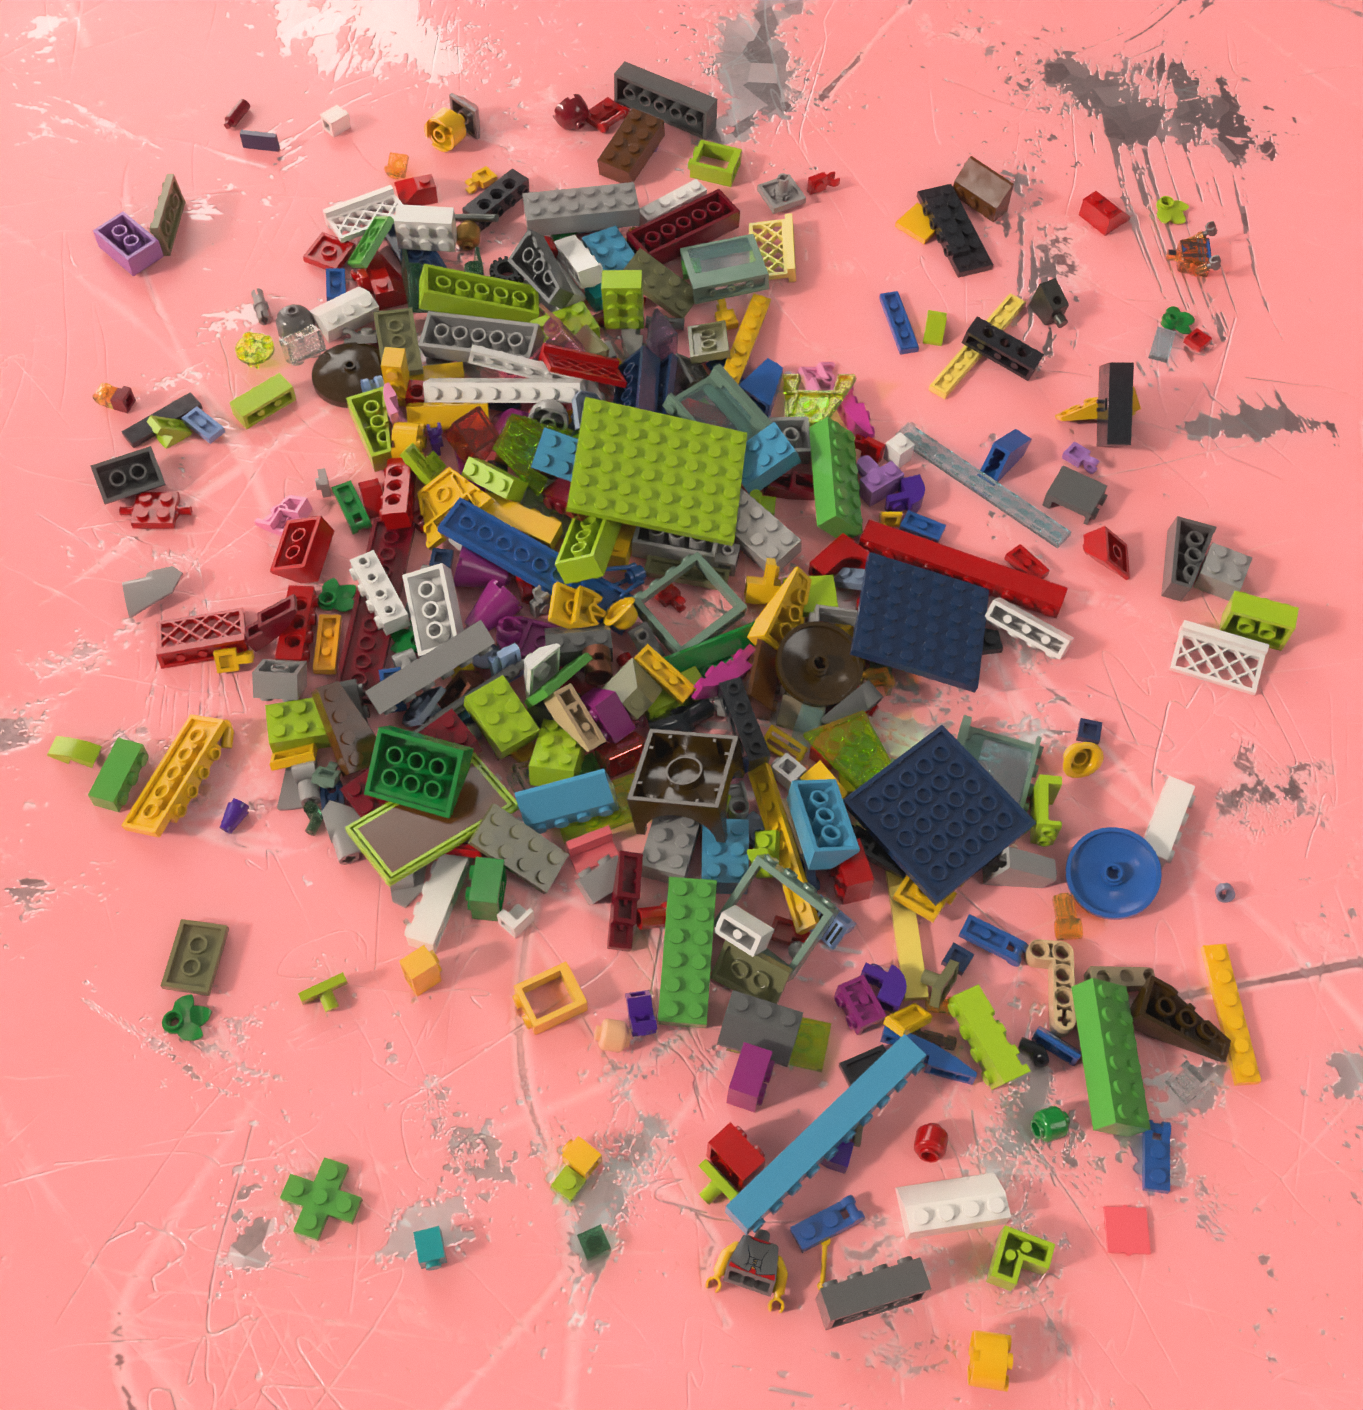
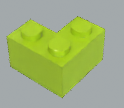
M1005 1225L999 1232L986 1282L1012 1291L1017 1285L1021 1268L1043 1276L1049 1270L1055 1244Z

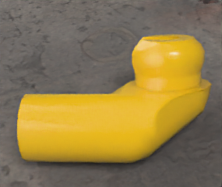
M225 719L224 721L228 726L222 734L221 748L232 749L234 730L231 721Z

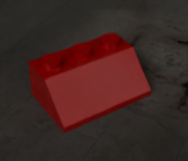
M322 516L287 520L270 572L300 584L318 582L335 530Z

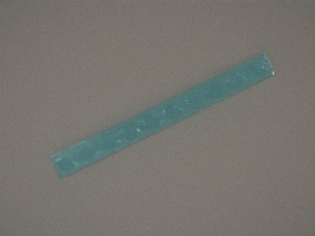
M909 422L896 433L897 435L901 432L915 444L913 450L915 453L1057 549L1070 536V530Z

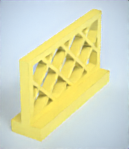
M792 213L785 214V219L749 223V234L754 235L756 242L764 243L759 247L760 253L764 257V263L768 260L774 263L769 268L766 266L769 280L788 278L789 282H796ZM782 226L778 232L772 230L774 227ZM753 229H762L763 231L757 234L753 232ZM767 233L772 235L769 240L763 238ZM776 239L782 241L778 246L773 244ZM768 246L773 249L769 254L764 252ZM750 252V263L755 262L754 254ZM776 253L783 255L778 260L773 257ZM778 266L784 269L783 272H775L773 270Z

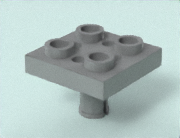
M780 173L776 179L757 185V191L773 214L806 203V196L790 174Z

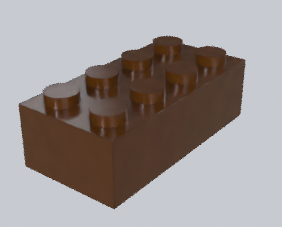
M632 108L597 159L599 175L619 183L635 182L665 136L664 120Z

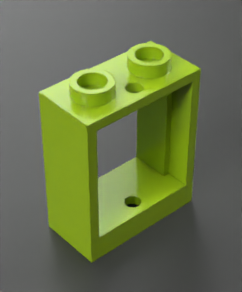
M700 140L698 146L694 148L693 158H690L688 162L690 178L731 187L741 165L742 149ZM702 156L726 161L729 164L725 169L700 163L699 161Z

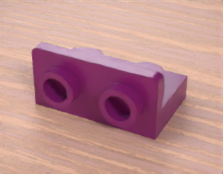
M864 974L838 985L834 995L835 1002L840 1009H843L847 1025L851 1030L854 1029L856 1035L861 1034L865 1028L885 1020L887 1015Z

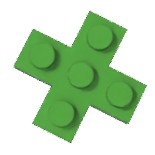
M324 1157L314 1181L293 1174L289 1175L280 1199L281 1201L302 1207L293 1230L295 1234L319 1242L329 1217L353 1225L363 1199L340 1190L349 1169L348 1165Z

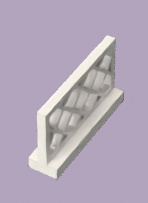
M388 185L323 209V214L327 227L331 228L340 242L343 243L364 235L375 216H391L394 219L397 205L403 204L395 195L394 188ZM382 211H389V213H382ZM365 217H372V219L367 220ZM348 223L355 224L354 226H347ZM343 231L350 232L345 235H342Z
M1184 620L1178 631V638L1169 670L1255 695L1269 644ZM1183 638L1191 640L1195 647L1186 651L1182 644ZM1206 645L1212 646L1216 653L1207 657L1202 647ZM1198 650L1203 659L1194 663L1189 653ZM1227 651L1233 652L1237 660L1228 663L1223 653ZM1185 656L1190 666L1185 668L1177 666V659ZM1219 656L1224 666L1215 669L1210 660ZM1249 657L1258 660L1257 667L1250 669L1244 660ZM1206 662L1211 672L1207 674L1200 673L1197 666ZM1240 662L1246 672L1237 676L1231 666ZM1227 668L1232 679L1228 681L1223 680L1218 672ZM1248 675L1253 682L1252 687L1244 686L1239 679Z

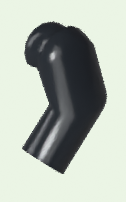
M1021 1037L1018 1048L1029 1052L1036 1066L1046 1067L1049 1063V1056L1045 1047L1038 1042Z

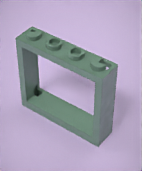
M698 551L693 555H687L679 566L671 567L667 570L664 577L660 580L658 578L653 580L649 588L645 591L641 590L633 596L635 598L633 605L638 612V617L643 622L646 621L653 634L671 654L719 636L744 617L747 611V605ZM696 566L733 608L681 646L644 603Z
M769 854L757 855L715 918L714 927H716L723 911L737 905L762 867L824 914L789 965L768 948L761 952L793 969L788 979L789 982L794 979L840 910L835 907L831 899L817 894V889L814 886L797 879L798 875L789 868L784 869L780 866L777 858H773Z

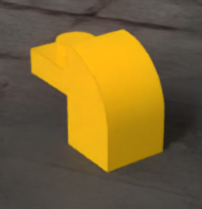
M766 558L763 577L746 576L744 589L745 603H769L782 586L780 579H778L780 567L777 566L774 558Z

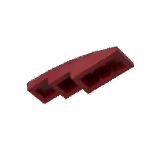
M619 851L611 901L607 949L626 952L632 950L633 927L636 925L637 902L640 899L642 853Z

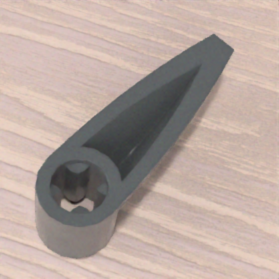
M868 680L822 717L821 721L826 724L854 718L872 709L884 697Z

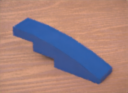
M884 1026L880 1042L893 1045L901 1036L887 1026ZM914 1034L906 1035L926 1054L923 1062L926 1063L924 1073L970 1085L974 1083L977 1072L956 1056Z

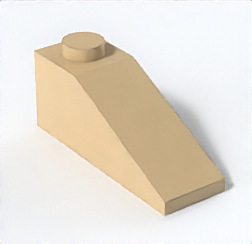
M571 683L553 692L543 701L554 720L587 752L606 742V739Z

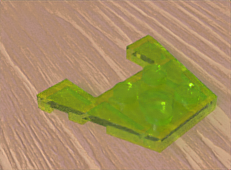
M783 374L785 417H808L809 426L816 424L827 416L831 418L856 382L855 374H838L833 390H798L802 379L800 374Z
M512 413L492 449L521 480L528 483V487L533 493L539 496L548 478L530 468V465L533 462L544 427L571 436L573 430L557 428L556 425L550 423L546 425L537 422L535 419Z

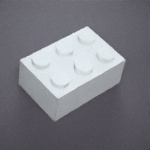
M397 205L394 224L398 249L455 252L457 228L454 207Z

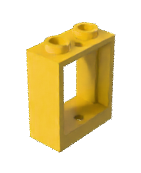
M567 961L514 985L515 994L512 995L513 1001L517 1009L522 1008L525 1014L522 1016L524 1024L528 1030L532 1028L535 1035L588 1011L587 1001ZM560 977L573 1003L536 1019L525 993Z

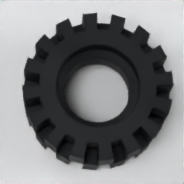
M504 256V259L499 257L498 261L494 260L493 264L491 263L489 268L490 277L520 283L524 282V277L509 263L508 256ZM506 272L513 273V274L508 275V276L501 275V274L506 273Z

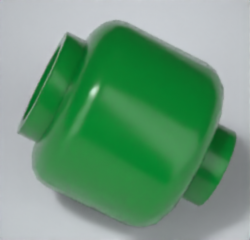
M1049 1106L1036 1111L1033 1115V1120H1031L1033 1134L1044 1142H1052L1065 1137L1070 1125L1068 1114L1057 1106Z

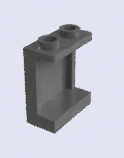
M1063 465L1048 489L1042 506L1050 509L1053 502L1084 516L1083 524L1088 525L1090 519L1095 520L1100 510L1097 507L1099 505L1103 506L1108 496L1105 494L1108 485Z

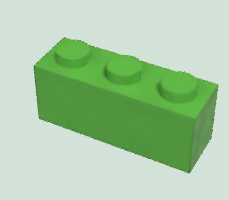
M117 738L88 794L94 806L120 812L122 806L128 801L132 786H135L138 781V774L141 768L148 761V753L143 744Z

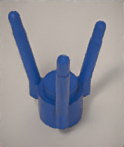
M635 562L629 565L606 568V571L627 570L624 574V579L613 583L616 586L625 583L633 584L620 594L621 598L638 586L645 584L646 572L641 565H637Z

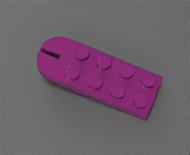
M506 616L500 619L498 626H496L497 646L501 650L516 643L520 649L521 659H524L529 653H533L539 647L546 646L544 628L561 626L523 616ZM582 667L579 670V672L584 673V667Z

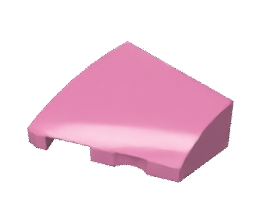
M819 362L816 367H800L797 373L812 403L825 400L835 393V386L833 384L835 375L832 374V369L835 367L834 362Z
M388 382L384 384L383 394L393 430L395 422H407L399 409L397 395Z
M288 495L280 504L269 509L271 514L263 520L258 517L255 520V524L268 532L282 536L287 520L307 518L313 508L306 497Z

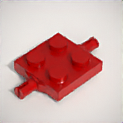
M143 492L136 495V500L132 507H120L119 514L121 516L132 515V529H174L176 520L180 515H192L193 511L192 506L179 507V492Z

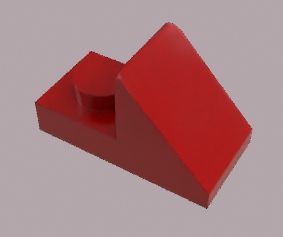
M378 478L359 482V490L369 519L380 517L379 510L382 509L381 495H383Z

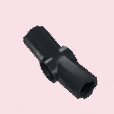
M708 698L701 699L689 706L676 707L670 711V714L648 720L650 729L691 732L695 729L694 725L714 716V705Z

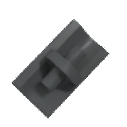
M646 621L627 631L638 652L649 644L662 657L665 656L664 651Z

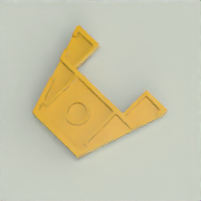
M450 467L417 492L421 515L424 518L425 525L423 529L427 536V548L432 551L433 548H437L446 541L444 535L437 531L438 524L445 518L459 497L466 501L470 499L473 505L482 510H485L495 502L488 494Z

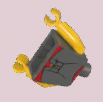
M759 1229L754 1237L743 1235L740 1242L734 1241L720 1252L714 1266V1275L706 1280V1288L708 1289L712 1280L718 1281V1287L715 1293L720 1292L722 1289L720 1279L724 1276L723 1281L769 1297L774 1293V1298L768 1302V1310L771 1312L772 1303L778 1301L780 1304L779 1313L784 1310V1302L781 1298L782 1295H785L788 1271L783 1258L778 1255L779 1247L769 1242L770 1233Z

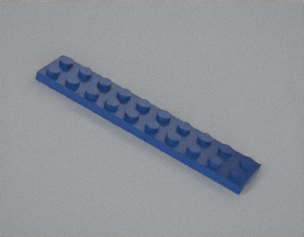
M459 497L438 526L437 531L529 584L535 587L540 585L541 590L548 592L551 596L553 585L557 581L565 584L555 566L558 552ZM602 577L583 580L579 583L565 584L575 589L581 585L602 596V601L597 605L605 611L618 600L634 596L629 593L621 598L620 594L625 590ZM603 618L601 620H597L598 623H604ZM610 625V629L621 636L626 631L619 630L613 625Z

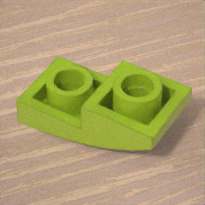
M56 736L47 756L67 764L72 760L93 768L102 746L76 738Z

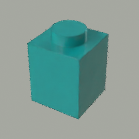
M601 283L594 287L584 288L586 300L595 312L603 310Z
M439 1226L413 1232L421 1269L426 1268L427 1271L441 1268V1264L447 1263L442 1231Z

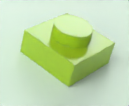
M566 1165L551 1184V1188L572 1203L587 1181Z

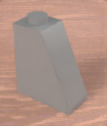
M1013 847L1004 849L995 859L982 868L983 884L993 886L1044 888L1055 882L1057 876L1055 859Z

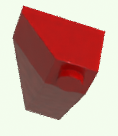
M377 250L368 267L364 269L369 276L373 297L379 306V310L415 302L410 285Z

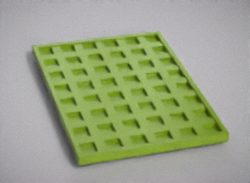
M585 397L566 511L733 546L747 432Z

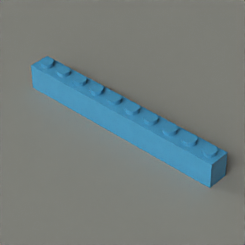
M904 1034L726 1205L725 1213L746 1236L751 1231L756 1233L765 1224L764 1218L770 1212L774 1215L784 1205L782 1200L788 1194L791 1197L794 1196L801 1189V1182L806 1177L811 1179L820 1170L818 1165L824 1159L830 1161L838 1152L837 1147L842 1142L847 1144L855 1136L856 1132L854 1130L860 1124L864 1127L873 1118L871 1113L876 1108L883 1109L891 1100L889 1096L894 1091L899 1093L907 1085L908 1081L906 1079L911 1074L916 1076L925 1067L923 1062L926 1054Z

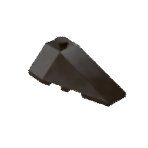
M1150 975L1131 1004L1133 1028L1153 1039L1222 1063L1226 1062L1231 1040L1209 1020H1204L1195 1012L1196 1008L1191 1003L1187 1004L1177 995L1179 992L1172 985Z

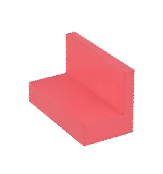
M609 825L566 842V850L577 875L589 866L591 869L599 865L597 861L608 854L610 857L619 856L612 840V831Z

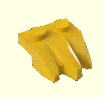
M557 581L552 589L548 621L567 629L598 625L597 620H601L607 613L597 605L602 601L603 597L581 585L575 589Z

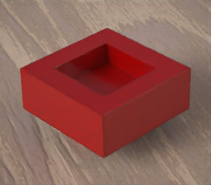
M1196 328L1185 337L1183 343L1199 353L1210 344L1212 338Z

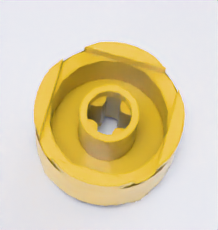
M442 107L425 123V136L427 139H431L433 142L431 145L441 152H448L465 138V119L461 114Z
M394 423L391 441H394V448L391 447L392 458H402L400 454L411 443H414L424 455V452H422L423 448L426 449L427 436H424V423Z
M982 1330L972 1331L968 1355H970V1365L967 1367L969 1386L1008 1392L1009 1375H1006L1007 1370H1012L1013 1353H1009L1012 1343L1011 1335Z

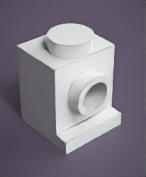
M788 753L781 758L777 757L771 764L775 780L784 786L787 792H789L791 782L801 780L799 777L807 771L802 764Z

